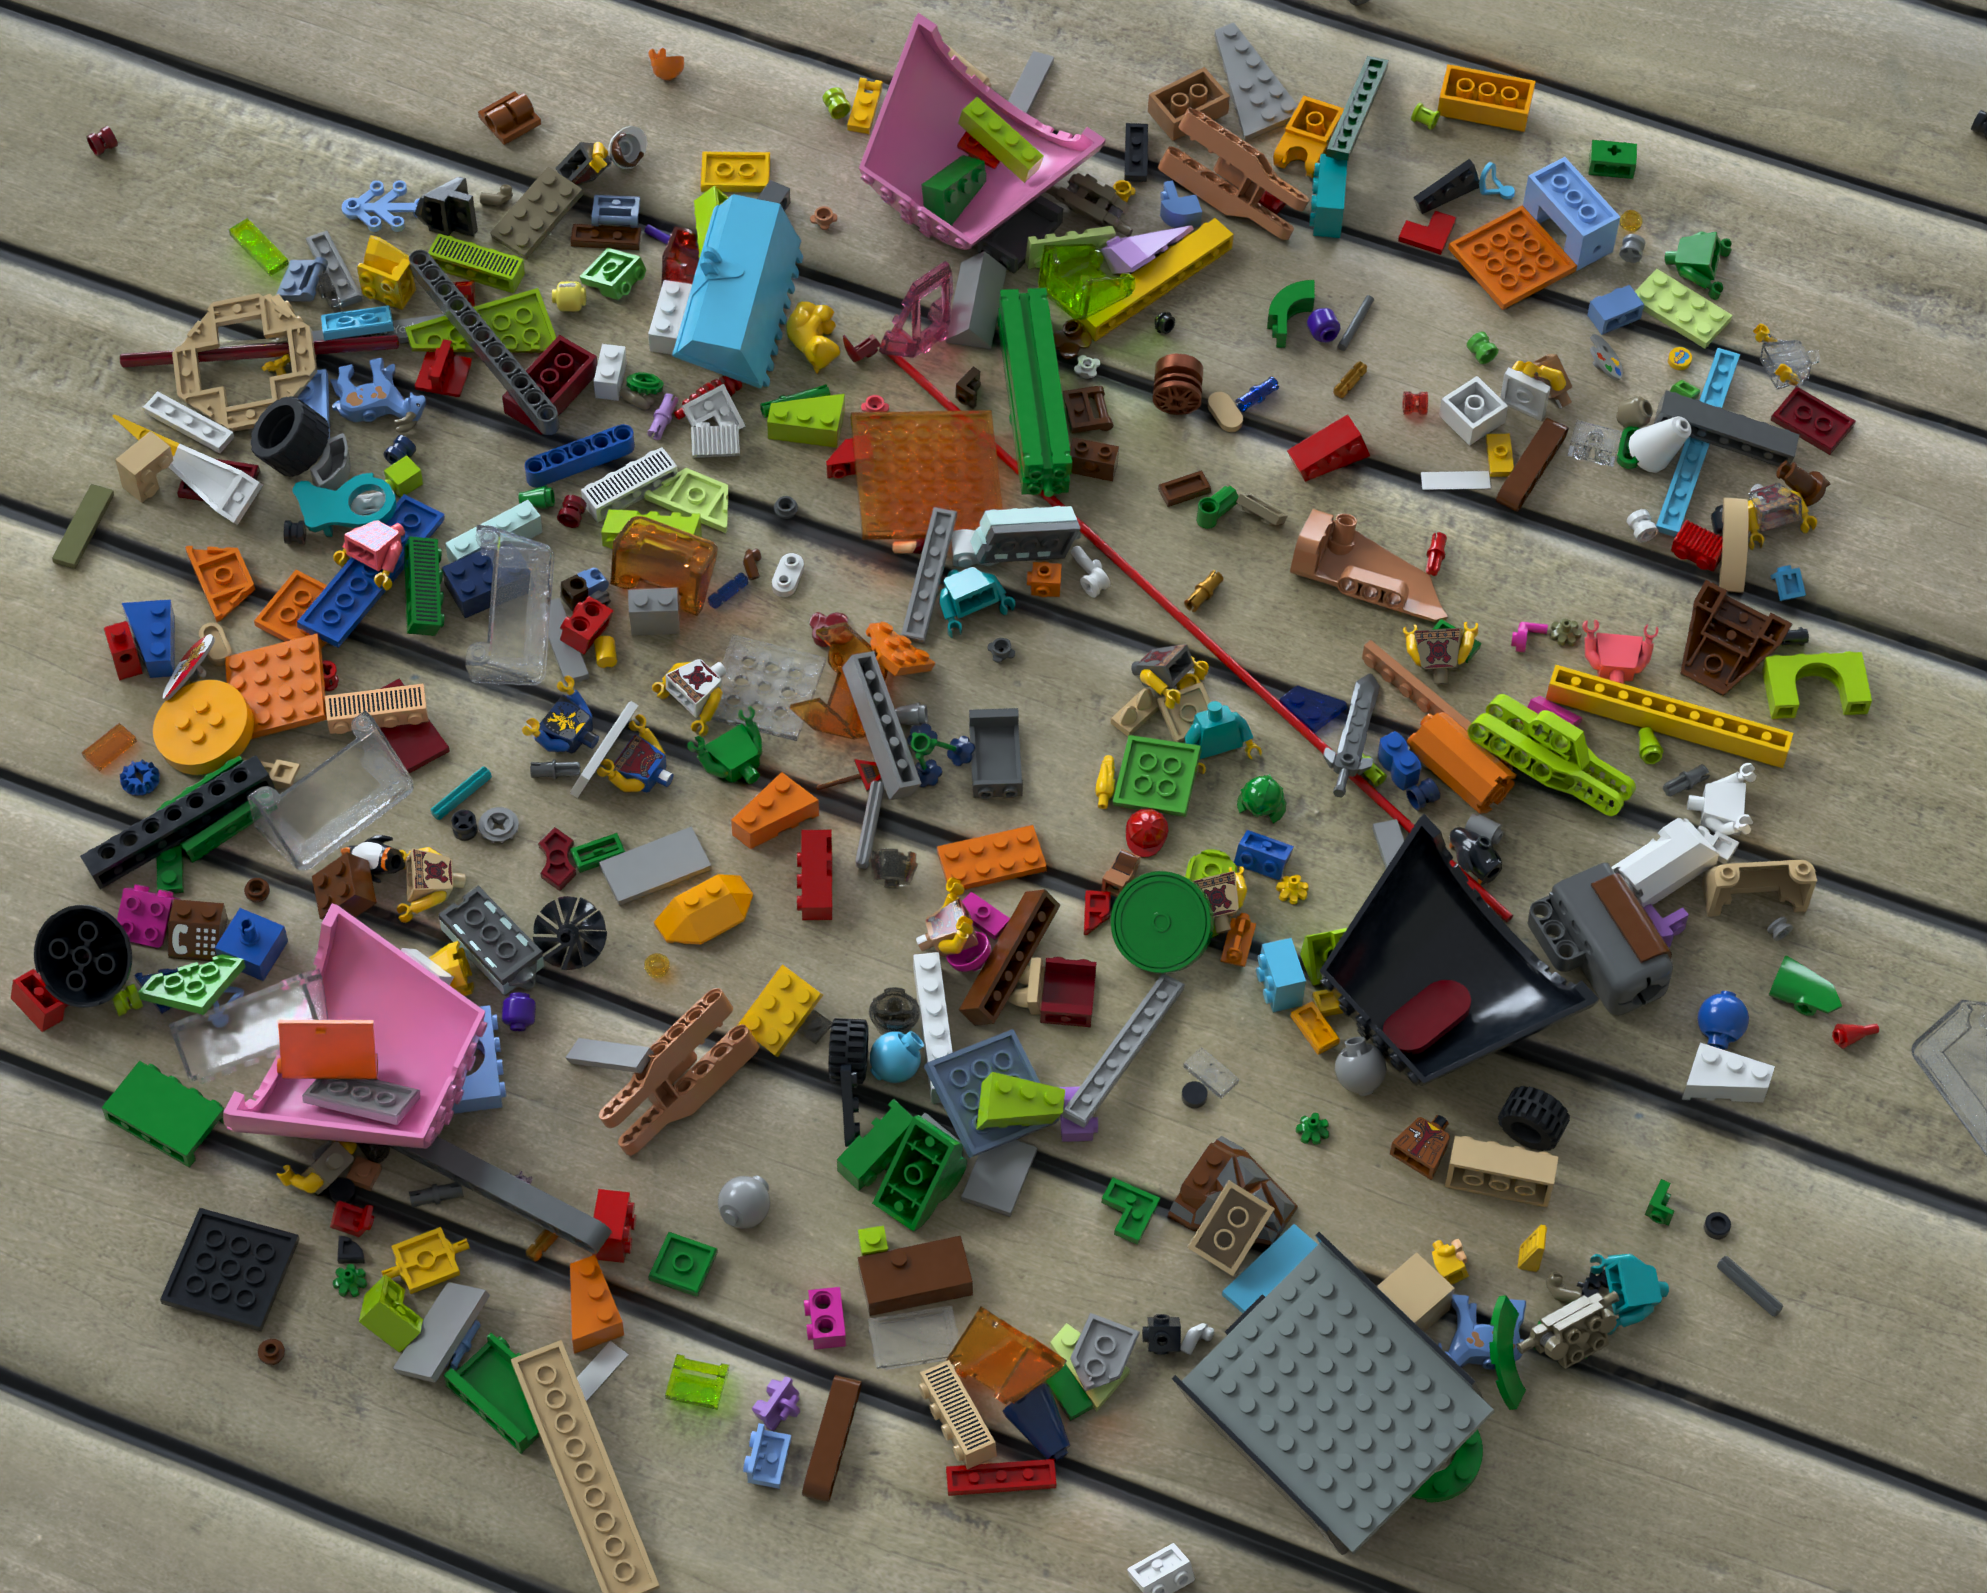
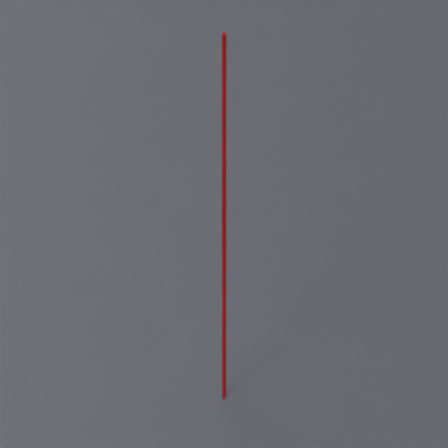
M886 341L881 343L879 348L1019 476L1017 461ZM1042 489L1039 495L1052 507H1065L1054 495L1046 497L1044 489ZM1076 516L1081 528L1080 532L1316 749L1323 755L1325 748L1331 749ZM1357 773L1356 776L1348 777L1394 820L1397 819L1398 824L1410 833L1414 824L1361 775ZM1453 859L1449 862L1452 867L1457 864ZM1461 868L1469 879L1467 884L1472 889L1475 888L1484 901L1505 922H1509L1513 918V914Z

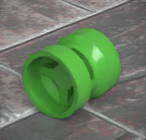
M1483 331L1474 334L1466 345L1471 353L1476 354L1475 357L1480 364L1492 361L1499 351L1494 343L1489 342V337Z

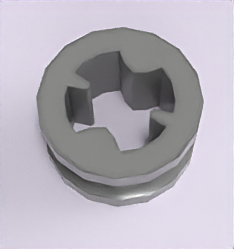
M1780 917L1769 925L1767 931L1769 934H1774L1773 939L1775 941H1779L1792 931L1793 926L1787 924L1785 917Z

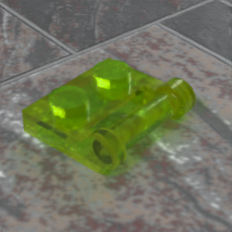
M677 1354L666 1389L665 1399L718 1410L730 1365L705 1363L686 1359L685 1355ZM686 1369L715 1375L717 1378L715 1380L682 1373V1370Z

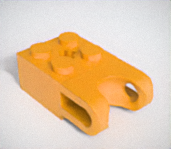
M1303 95L1285 128L1283 137L1273 154L1274 166L1285 168L1291 161L1302 160L1305 162L1306 176L1310 178L1316 177L1314 176L1315 163H1320V155L1326 154L1327 147L1344 108Z

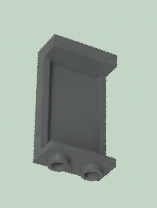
M1040 195L991 232L987 238L979 241L978 253L985 251L1008 271L1015 274L1025 263L1028 237L1036 236L1038 240L1045 239L1046 234H1053L1063 223V208Z
M1018 708L969 710L970 743L975 745V751L972 753L971 760L973 798H1014L1022 796L1023 780Z

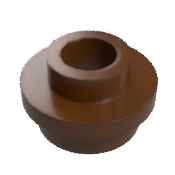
M252 878L244 888L245 896L252 902L264 901L270 894L269 884L261 878ZM255 890H261L258 893H253Z
M267 1339L258 1347L259 1359L268 1365L278 1364L285 1355L284 1345L277 1339ZM270 1348L276 1349L275 1352L271 1354L267 1353L266 1351Z

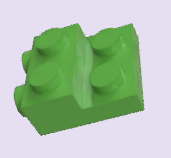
M607 248L579 278L582 284L599 288L602 296L619 300L623 295L630 293L631 286L638 280H642L647 270L640 256Z

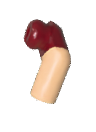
M920 537L916 541L894 542L893 552L922 554L926 538Z

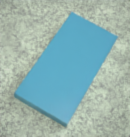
M1293 1224L1222 1291V1296L1240 1312L1244 1313L1262 1294L1266 1297L1318 1244Z

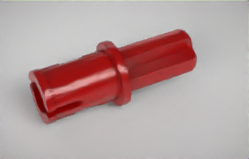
M1437 532V537L1436 533L1432 535L1431 546L1426 554L1428 557L1426 573L1428 575L1437 576L1440 571L1441 562L1445 559L1444 548L1447 536L1444 533Z

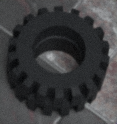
M834 1018L830 1030L828 1074L831 1083H841V1064L852 1065V1072H857L858 1084H863L865 1081L869 1028L865 1019Z
M1520 1086L1515 1087L1511 1091L1498 1115V1123L1503 1128L1502 1130L1519 1144L1533 1150L1550 1151L1557 1146L1570 1121V1115L1567 1113L1566 1107L1552 1095L1534 1087Z

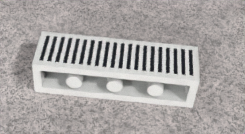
M663 447L650 451L644 457L629 462L625 467L611 472L604 478L590 483L581 489L582 499L587 503L586 509L598 523L606 519L609 509L623 510L642 500L645 492L649 489L652 492L662 486L661 482L674 477L678 473L677 465Z

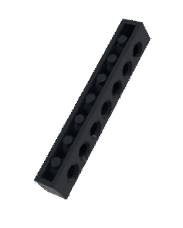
M255 755L208 783L201 785L189 794L178 798L175 802L156 811L142 821L133 824L121 833L112 836L80 857L101 890L160 856L161 853L174 848L205 830L264 790L271 792L276 788L268 772Z

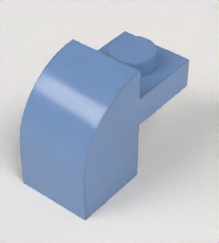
M1173 180L1164 182L1163 192H1160V216L1162 220L1173 228L1191 225L1193 228L1200 227L1202 209L1197 195L1178 197Z

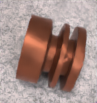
M1178 353L1166 355L1156 362L1153 403L1159 410L1172 415L1190 414L1200 407L1204 369L1201 362L1193 356Z

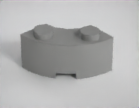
M344 433L327 440L328 443L322 458L316 465L310 468L314 486L336 491L348 480L351 463Z

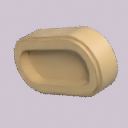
M1224 392L1211 394L1208 399V409L1219 426L1227 432L1238 431L1242 427L1243 416L1231 397Z
M207 623L200 628L199 638L201 639L209 634L215 638L214 645L207 654V657L213 665L223 666L225 665V657L232 655L230 644L219 624Z

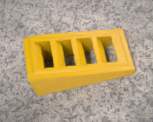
M1540 1225L1521 1244L1518 1258L1519 1269L1534 1272L1539 1270L1545 1250L1546 1225Z

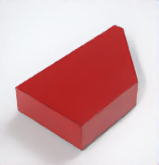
M1086 890L1084 935H1088L1110 918L1111 892Z

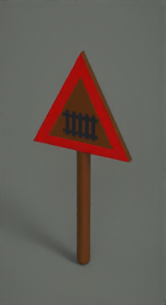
M854 759L859 774L818 785L816 789L822 790L861 778L867 792L870 789L871 782L879 781L881 775L876 762Z

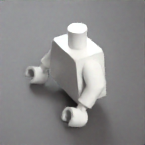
M1745 763L1741 766L1740 773L1736 772L1706 784L1702 797L1689 795L1687 810L1701 811L1700 824L1714 833L1718 831L1726 836L1732 834L1740 836L1741 832L1749 834L1751 832L1749 824H1753V821L1749 815L1744 814L1746 783L1743 782L1744 779L1748 782L1755 781L1756 775L1754 772H1751L1755 770V767L1751 763Z

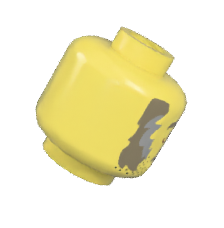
M559 282L557 289L552 290V303L557 304V308L560 311H580L582 306L586 305V288L582 287L579 282Z

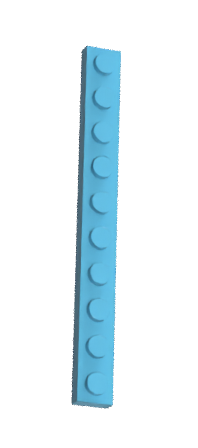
M1717 348L1700 397L1701 402L1715 407H1723L1740 354ZM1688 437L1685 441L1656 524L1658 532L1676 537L1680 531L1710 445L1709 443Z

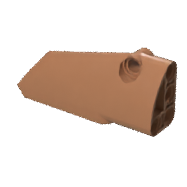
M1315 509L1312 510L1298 537L1290 573L1338 587V590L1344 595L1428 621L1439 622L1440 619L1446 620L1448 618L1438 600L1430 575L1356 531L1357 520L1354 516L1339 514L1336 516V520H1333L1334 515Z

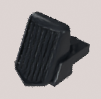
M457 177L424 194L419 199L414 214L424 225L428 226L429 231L450 236L453 231L473 237L477 233L473 196L468 194L466 178Z

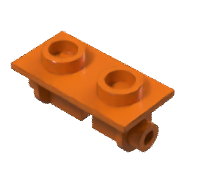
M1240 913V916H1237L1236 919H1231V930L1227 934L1221 962L1245 967L1256 923L1251 922L1248 914Z

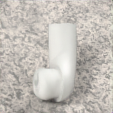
M1080 546L1072 548L1071 555L1088 574H1091L1095 567L1102 569L1101 562L1097 559L1091 561Z

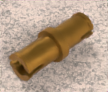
M1212 570L1203 582H1199L1195 586V591L1184 601L1185 607L1189 611L1192 609V612H1196L1205 600H1209L1213 596V591L1224 581L1222 574Z

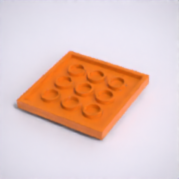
M1523 205L1449 243L1448 250L1502 310L1576 272L1577 269L1574 261Z
M318 634L225 657L226 681L241 693L253 714L254 729L251 739L327 720L321 639Z

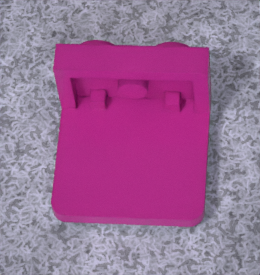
M135 884L134 888H124L117 921L130 937V942L156 948L162 947L173 900L181 899L173 897V892L158 890V893L149 891L150 887Z

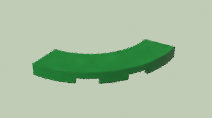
M1507 1295L1498 1297L1491 1318L1490 1326H1494L1493 1342H1489L1491 1364H1495L1499 1380L1495 1382L1504 1403L1509 1410H1516L1526 1392L1516 1368L1513 1350L1514 1330L1519 1313Z

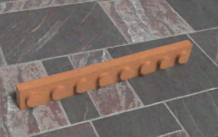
M1372 640L1364 645L1362 659L1365 664L1380 673L1386 682L1392 683L1398 688L1404 697H1409L1415 702L1421 711L1430 713L1433 716L1436 713L1446 712L1466 731L1468 730V727L1471 725L1470 721ZM1493 754L1512 771L1513 765Z

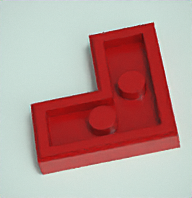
M1435 210L1428 227L1406 220L1400 232L1398 242L1441 255L1455 225L1456 217Z

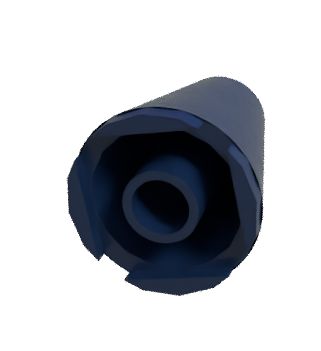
M1044 1383L1023 1394L1024 1397L1018 1401L1014 1400L1002 1412L1046 1459L1053 1458L1056 1462L1069 1453L1067 1448L1070 1447V1442L1051 1388L1048 1384Z

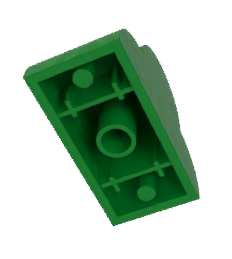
M920 1115L914 1116L872 1204L913 1232L918 1230L933 1214L938 1203L945 1200L953 1192L963 1177L967 1167V1159L961 1156L963 1145Z

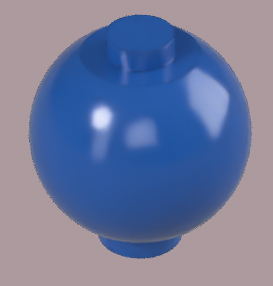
M1721 991V994L1710 996L1700 1006L1697 1021L1702 1034L1708 1037L1707 1045L1726 1050L1729 1043L1737 1041L1746 1032L1749 1024V1013L1745 1004L1736 997L1735 993Z

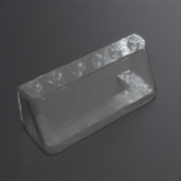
M319 969L298 974L280 981L276 985L210 1009L205 1015L195 1014L170 1023L169 1027L189 1082L199 1080L200 1084L214 1080V1074L222 1072L224 1076L238 1071L236 1066L244 1063L245 1067L259 1063L258 1057L266 1055L267 1059L280 1055L278 1020H328L321 972Z

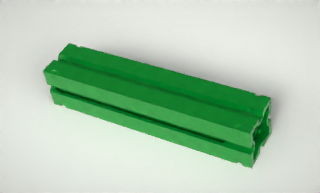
M1029 288L1027 293H1019V289L1000 290V308H998L997 322L1019 480L1021 483V495H1037L1041 493L1042 489H1044L1046 497H1051L1053 494L1069 493V475H1071L1072 458L1070 456V444L1047 289Z

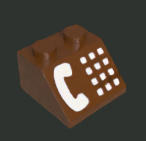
M174 899L169 919L168 957L212 962V957L217 956L215 947L227 926L228 917L224 903Z

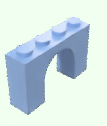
M490 1005L480 1007L485 1011L484 1022H487V1027L484 1035L479 1037L477 1049L484 1054V1061L476 1072L465 1077L462 1087L464 1093L460 1103H454L452 1108L453 1114L502 1108L501 1098L506 1097L505 1082H499V1075L504 1074L502 1059L497 1060L496 1055L497 1052H501L500 1038L494 1037V1030H499L497 1014L492 1015Z

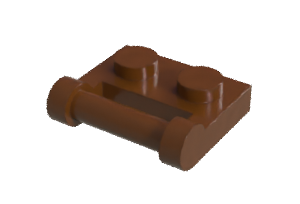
M1102 386L1063 391V400L1072 434L1099 429L1109 431L1113 428V421L1108 415L1104 401L1105 392ZM1089 398L1095 399L1099 418L1094 419Z

